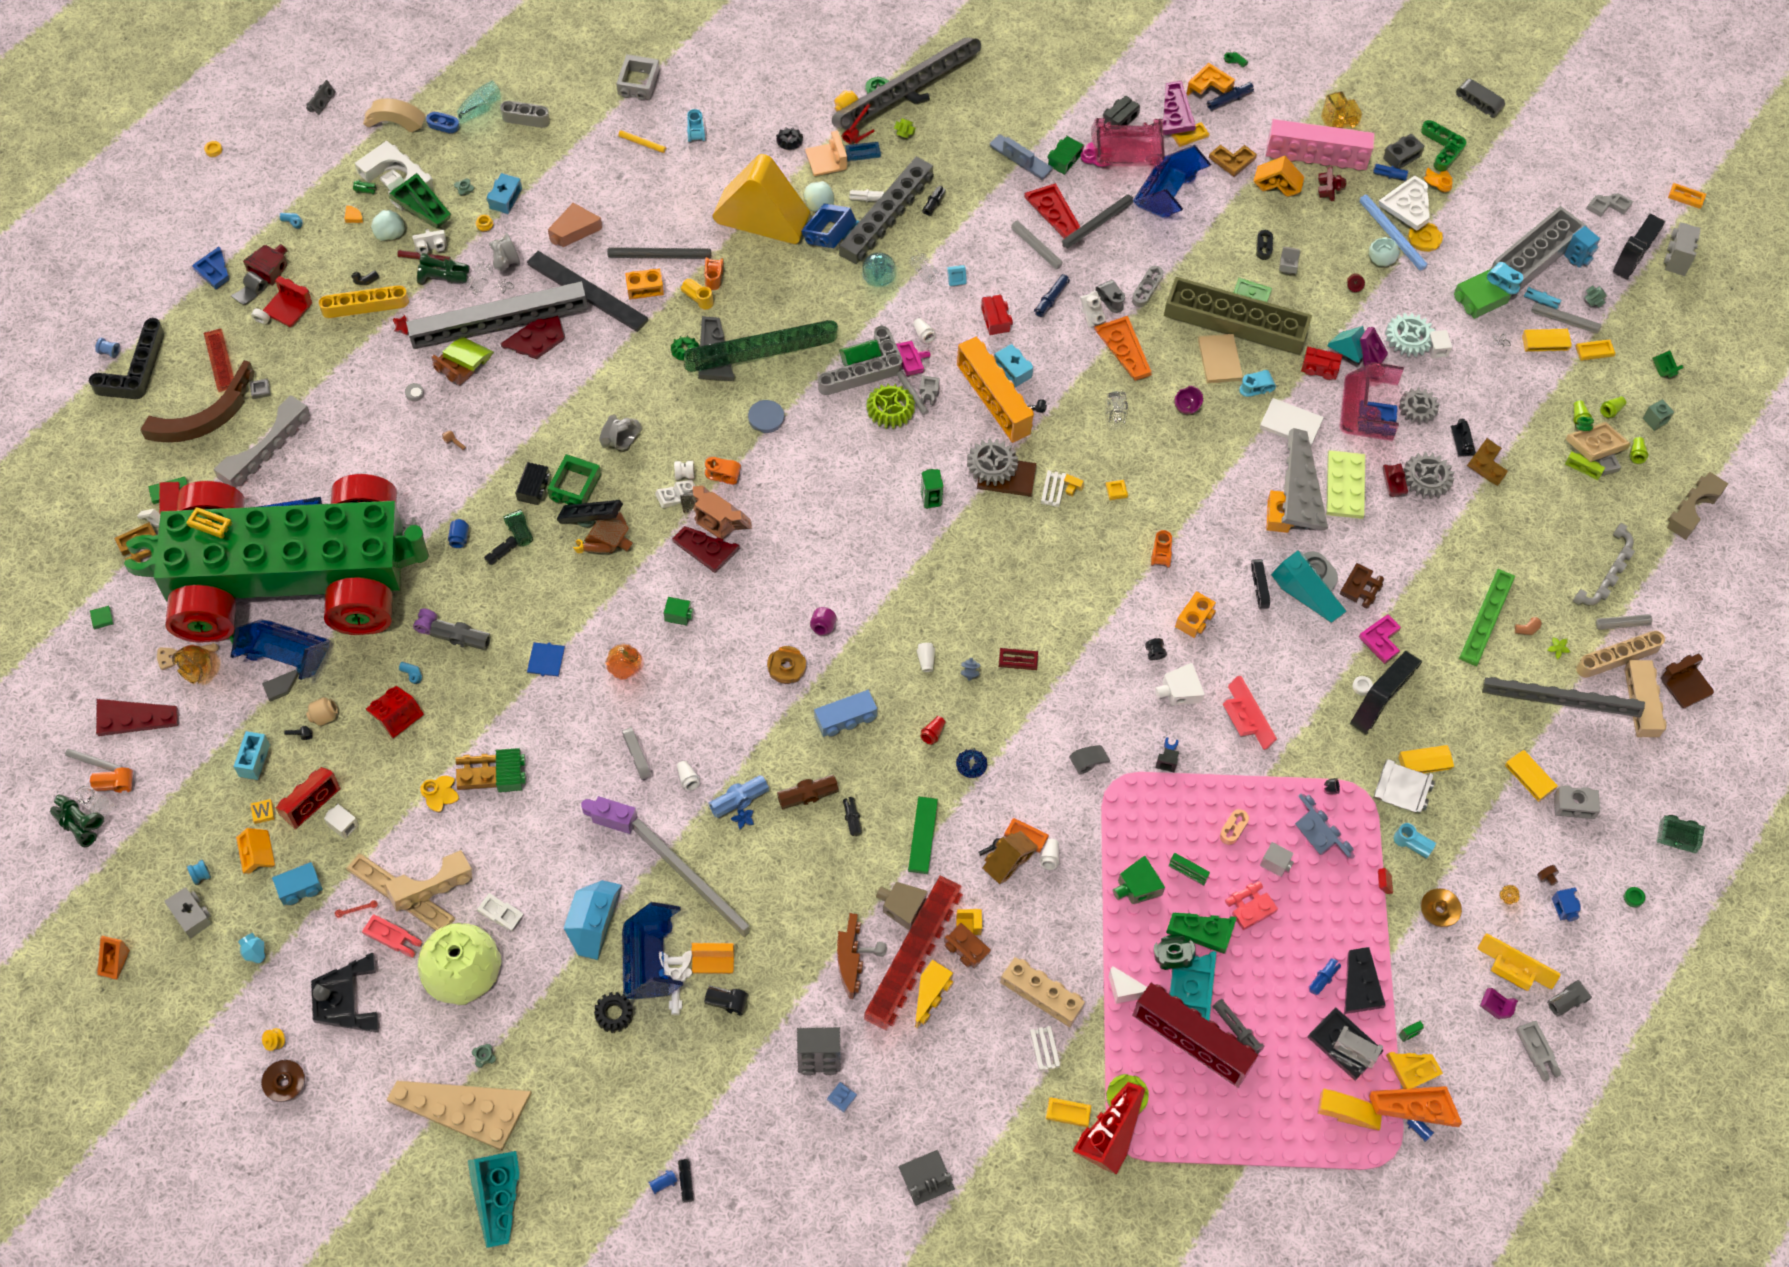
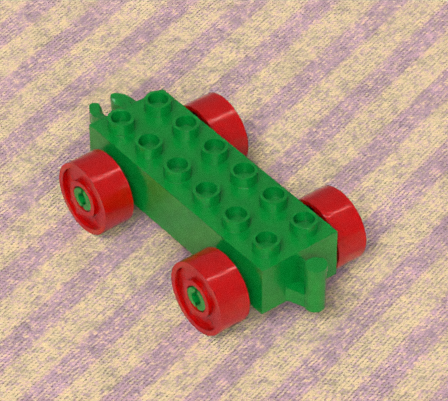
M352 474L334 482L331 488V504L244 508L245 498L243 494L231 485L217 481L189 483L178 492L177 510L161 511L158 535L136 536L126 542L130 553L135 554L142 549H148L151 551V557L145 562L127 559L124 561V565L127 571L135 576L154 577L167 602L165 627L169 633L185 641L203 643L219 642L229 638L235 629V598L325 594L324 622L331 629L349 635L380 633L391 625L392 591H400L401 568L414 563L425 562L429 557V553L423 537V530L420 526L410 525L405 530L404 536H402L403 524L397 509L396 487L390 481L376 475ZM196 507L232 521V525L228 526L227 533L224 532L223 539L187 525L186 522ZM197 514V516L200 518L211 520L209 518ZM211 520V521L214 522V523H217V524H219V525H223V524L220 523V522Z

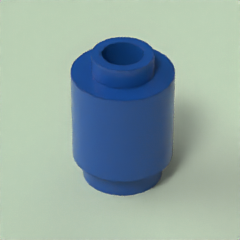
M456 519L450 523L448 541L451 547L463 548L464 544L467 543L469 525L466 521Z

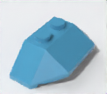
M601 880L576 890L564 925V931L578 956L598 960L622 887L621 884Z

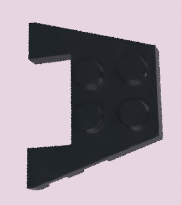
M369 953L358 961L349 962L343 968L334 969L311 980L314 1023L375 1033L379 1032L377 1012L356 1014L354 976L376 973L374 953ZM317 984L332 991L329 998L325 1001H317L313 996V990Z

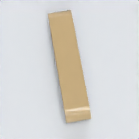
M1651 631L1586 654L1577 665L1576 671L1581 677L1588 678L1625 665L1629 660H1639L1656 654L1664 644L1665 636L1659 631Z

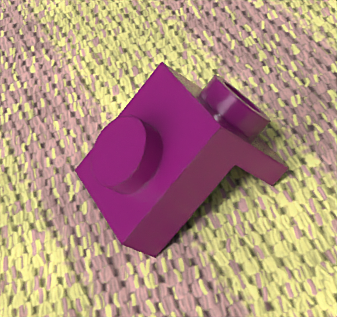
M1487 988L1480 1007L1497 1019L1511 1018L1515 1013L1518 1000L1515 998L1507 999L1495 989Z

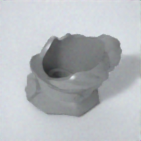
M506 233L503 238L489 243L493 250V267L495 269L506 271L512 263L520 264L517 251L509 234Z
M615 414L609 416L599 437L602 448L613 446L616 450L627 449L632 444L636 435L642 431L641 423L632 418L620 420Z

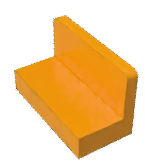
M246 828L236 837L243 873H252L259 866L271 868L275 865L268 830Z
M692 943V973H733V943Z

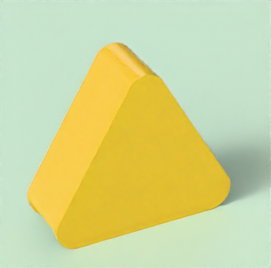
M759 154L725 187L713 213V219L716 223L723 226L797 244L802 235L801 230L805 227L811 213L773 158L766 154Z

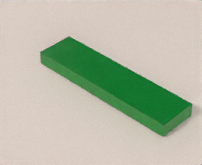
M918 796L908 872L928 874L938 803L936 798Z

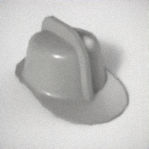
M1315 551L1305 553L1304 556L1330 590H1332L1338 580L1335 568L1321 553Z

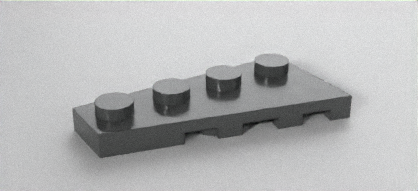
M702 316L698 379L734 381L720 317Z

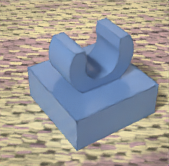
M840 1082L828 1096L827 1101L844 1113L857 1097V1094Z

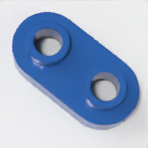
M431 112L426 116L427 125L431 129L455 133L460 128L459 120L455 116L440 112Z

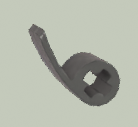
M252 271L248 272L243 279L245 287L232 294L231 297L240 304L246 305L267 288V281Z
M1101 745L1078 749L1069 756L1079 775L1092 770L1095 764L1110 762L1108 755Z

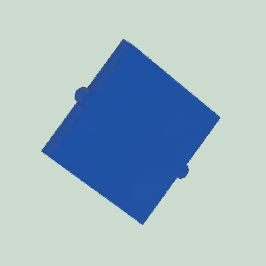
M533 642L527 673L559 677L565 646L553 645L550 642L547 644Z

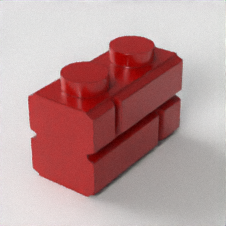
M1001 294L994 295L993 297H983L981 299V310L989 335L1010 332V325H1013L1012 316L1007 313V301L1003 300Z
M1307 346L1301 372L1311 376H1322L1327 380H1336L1342 354Z

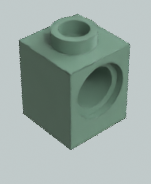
M1662 399L1648 407L1643 419L1655 431L1668 424L1674 411Z

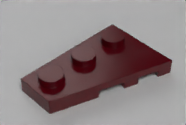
M684 526L672 538L673 543L714 573L740 549L739 544H731L725 542L722 538L707 536L706 533Z

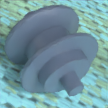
M969 658V660L961 663V666L965 668V670L961 671V675L968 678L969 681L980 675L976 671L977 668H980V664L974 661L973 658Z

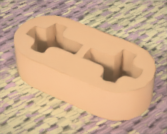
M1241 809L1232 812L1220 833V839L1224 844L1232 845L1238 840L1249 820L1247 812ZM1239 816L1242 817V821H1240L1239 824L1236 825V819L1239 818ZM1231 829L1234 830L1230 838L1226 837Z

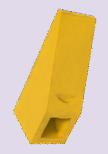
M933 959L920 978L915 1021L917 1029L920 1024H926L931 1014L929 1012L932 1007L935 1009L938 1007L942 1000L940 996L944 991L948 992L954 983L952 981L953 972Z

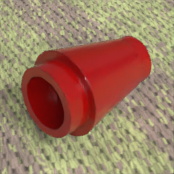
M936 716L921 730L920 737L922 741L929 745L936 743L946 721L942 717Z

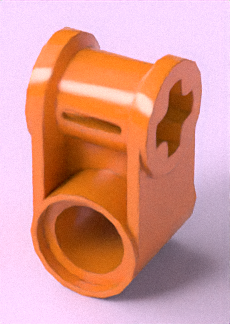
M705 258V286L709 287L712 291L719 289L721 286L724 268L723 258H720V260Z
M709 457L705 461L706 478L731 485L737 483L741 470L739 462L717 457Z
M1161 530L1156 534L1151 556L1152 566L1159 564L1170 568L1172 535L1169 531Z

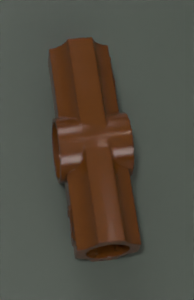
M830 775L814 781L812 779H805L795 787L777 792V797L783 810L802 803L803 805H809L808 803L812 801L815 803L821 797L839 792L835 776Z

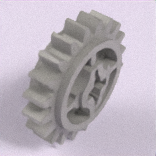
M990 438L988 443L981 440V446L975 443L974 449L970 448V454L967 455L969 473H974V479L980 477L979 483L986 480V485H989L991 481L994 486L997 485V481L1004 484V478L1010 481V477L1015 475V470H1017L1018 457L1015 456L1016 451H1011V445L1005 447V441L999 444L998 439H996L993 443Z
M1424 452L1423 457L1419 453H1417L1416 457L1411 456L1403 469L1405 471L1407 486L1411 485L1409 491L1416 490V496L1421 493L1423 498L1429 495L1430 499H1433L1434 494L1438 498H1440L1441 494L1446 495L1455 479L1453 478L1454 471H1450L1452 465L1446 466L1448 460L1441 461V455L1436 458L1434 453L1428 456Z

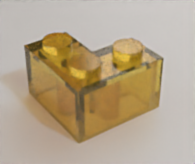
M1343 91L1326 96L1321 114L1325 126L1345 128L1349 126L1355 127L1360 123L1362 112L1355 99L1347 101Z

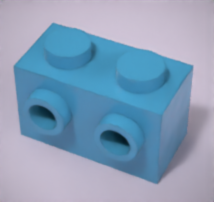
M1584 226L1573 234L1564 256L1578 268L1584 264L1587 266L1592 262L1594 258L1592 256L1598 250L1599 246L1597 245L1601 238Z

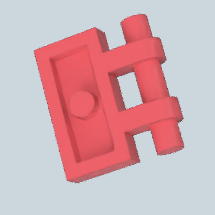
M1260 881L1255 884H1248L1244 890L1236 891L1230 895L1231 897L1225 899L1228 907L1233 904L1237 907L1232 912V915L1237 917L1236 921L1243 930L1278 911L1277 906L1267 892L1261 896L1258 894L1257 891L1263 888ZM1250 896L1252 901L1244 904L1242 899Z

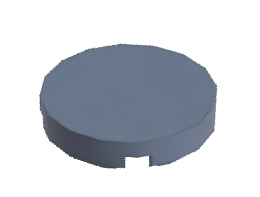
M761 400L754 403L749 409V424L753 429H757L761 433H772L783 424L784 411L775 401Z

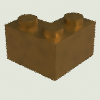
M1022 831L1015 834L1011 833L1006 838L1002 837L995 845L997 848L994 852L992 851L985 858L986 863L982 869L997 883L1001 884L1012 876L1019 865L1031 858L1038 846Z

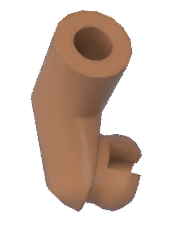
M1532 617L1526 625L1516 624L1515 634L1533 635L1541 628L1542 622L1538 617Z

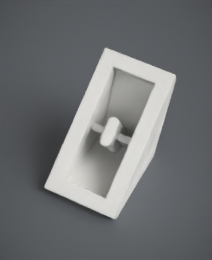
M1112 966L1108 977L1115 1003L1138 1000L1147 987Z

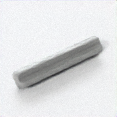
M1650 614L1599 618L1596 621V628L1602 630L1651 625L1653 620Z

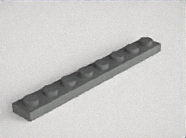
M1485 677L1482 693L1640 718L1645 709V702L1634 698L1625 699L1615 695L1605 696L1595 692L1585 693L1575 689H1559L1555 686L1546 687L1536 683H1520L1516 680L1507 681L1496 677Z

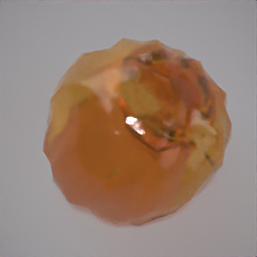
M630 644L615 645L608 652L605 661L606 669L614 677L625 680L641 667L642 656Z

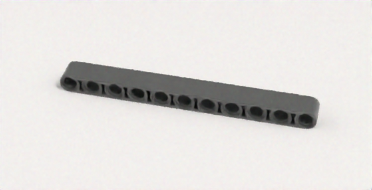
M965 37L836 112L831 120L833 126L849 129L868 104H870V107L859 122L870 117L978 53L981 49L980 40Z

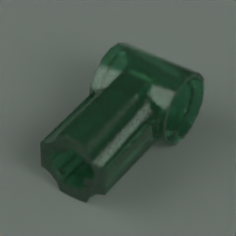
M521 509L503 516L506 526L508 525V530L512 532L519 547L529 545L533 541Z

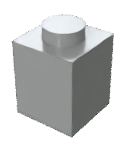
M1271 842L1260 866L1282 877L1285 871L1289 873L1294 863L1291 860L1294 853Z

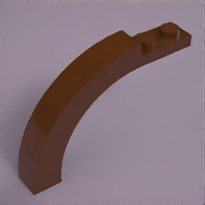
M243 360L225 393L207 409L188 417L175 419L158 418L149 415L140 429L144 439L155 442H183L209 434L227 423L244 403L242 395L246 391L247 383L254 377L251 362Z

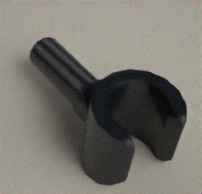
M1039 399L1036 405H1029L1028 407H1031L1036 412L1044 413L1047 407L1046 400Z
M302 726L297 730H284V735H301L302 740L312 739V731L307 726Z
M1000 838L994 839L992 845L978 851L979 855L982 856L997 848L995 845Z

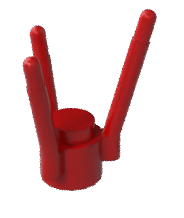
M870 104L863 109L852 126L842 134V139L848 144L853 142L857 144L860 140L875 132L872 129L858 137L859 131L855 128L869 109Z

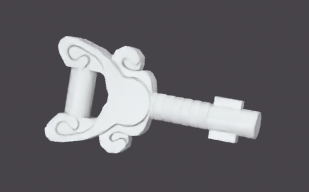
M687 951L683 956L668 957L666 953L659 952V959L663 968L659 971V976L661 979H665L667 983L672 984V1001H669V1010H671V1015H680V1010H682L680 983H684L686 978L692 976V970L689 968L692 960V951ZM669 965H682V967L670 968Z

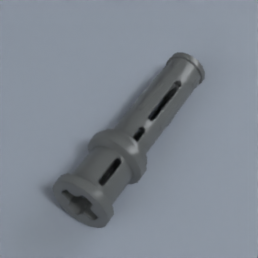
M1220 999L1212 1006L1235 1033L1237 1041L1252 1047L1256 1054H1259L1265 1048V1045L1263 1043L1260 1044L1254 1037V1032L1242 1024L1223 999Z

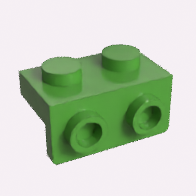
M1238 278L1233 293L1268 302L1272 288Z

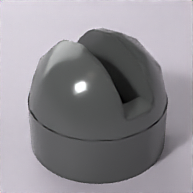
M319 984L313 990V996L317 1001H325L332 993V991Z

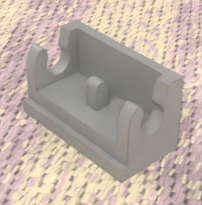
M1344 1026L1333 1048L1372 1069L1383 1046L1380 1044L1376 1046L1348 1031L1349 1027Z

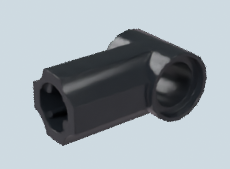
M709 985L705 994L704 1004L725 1009L731 1014L735 1012L741 1016L744 1013L749 994L740 989H731L730 991Z

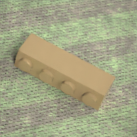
M1629 660L1624 668L1629 699L1634 698L1645 702L1642 717H1633L1636 737H1660L1666 730L1667 723L1663 719L1662 714L1663 703L1660 702L1659 698L1660 686L1656 682L1657 670L1654 668L1652 660Z

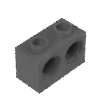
M1411 133L1406 137H1401L1394 144H1389L1385 148L1383 159L1391 167L1394 166V168L1401 169L1420 158L1425 146Z

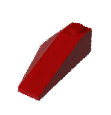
M1127 1082L1111 1100V1106L1104 1114L1101 1112L1097 1116L1098 1121L1091 1128L1087 1127L1084 1130L1073 1152L1096 1166L1117 1175L1129 1150L1145 1088Z

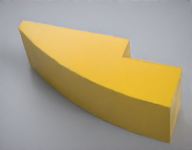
M1323 1088L1320 1093L1317 1114L1337 1118L1339 1122L1380 1131L1382 1115L1375 1113L1371 1103Z

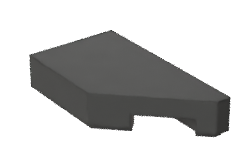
M297 669L262 683L270 702L289 694L293 682L299 675Z

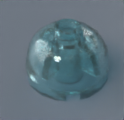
M883 252L873 253L863 262L862 277L871 286L884 287L895 280L896 264L888 254Z

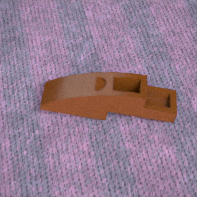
M853 913L849 914L847 932L838 931L837 939L838 969L843 987L849 999H854V994L859 993L860 981H857V974H862L863 961H860V954L857 953L858 941H855V935L860 934L861 922H858V914Z

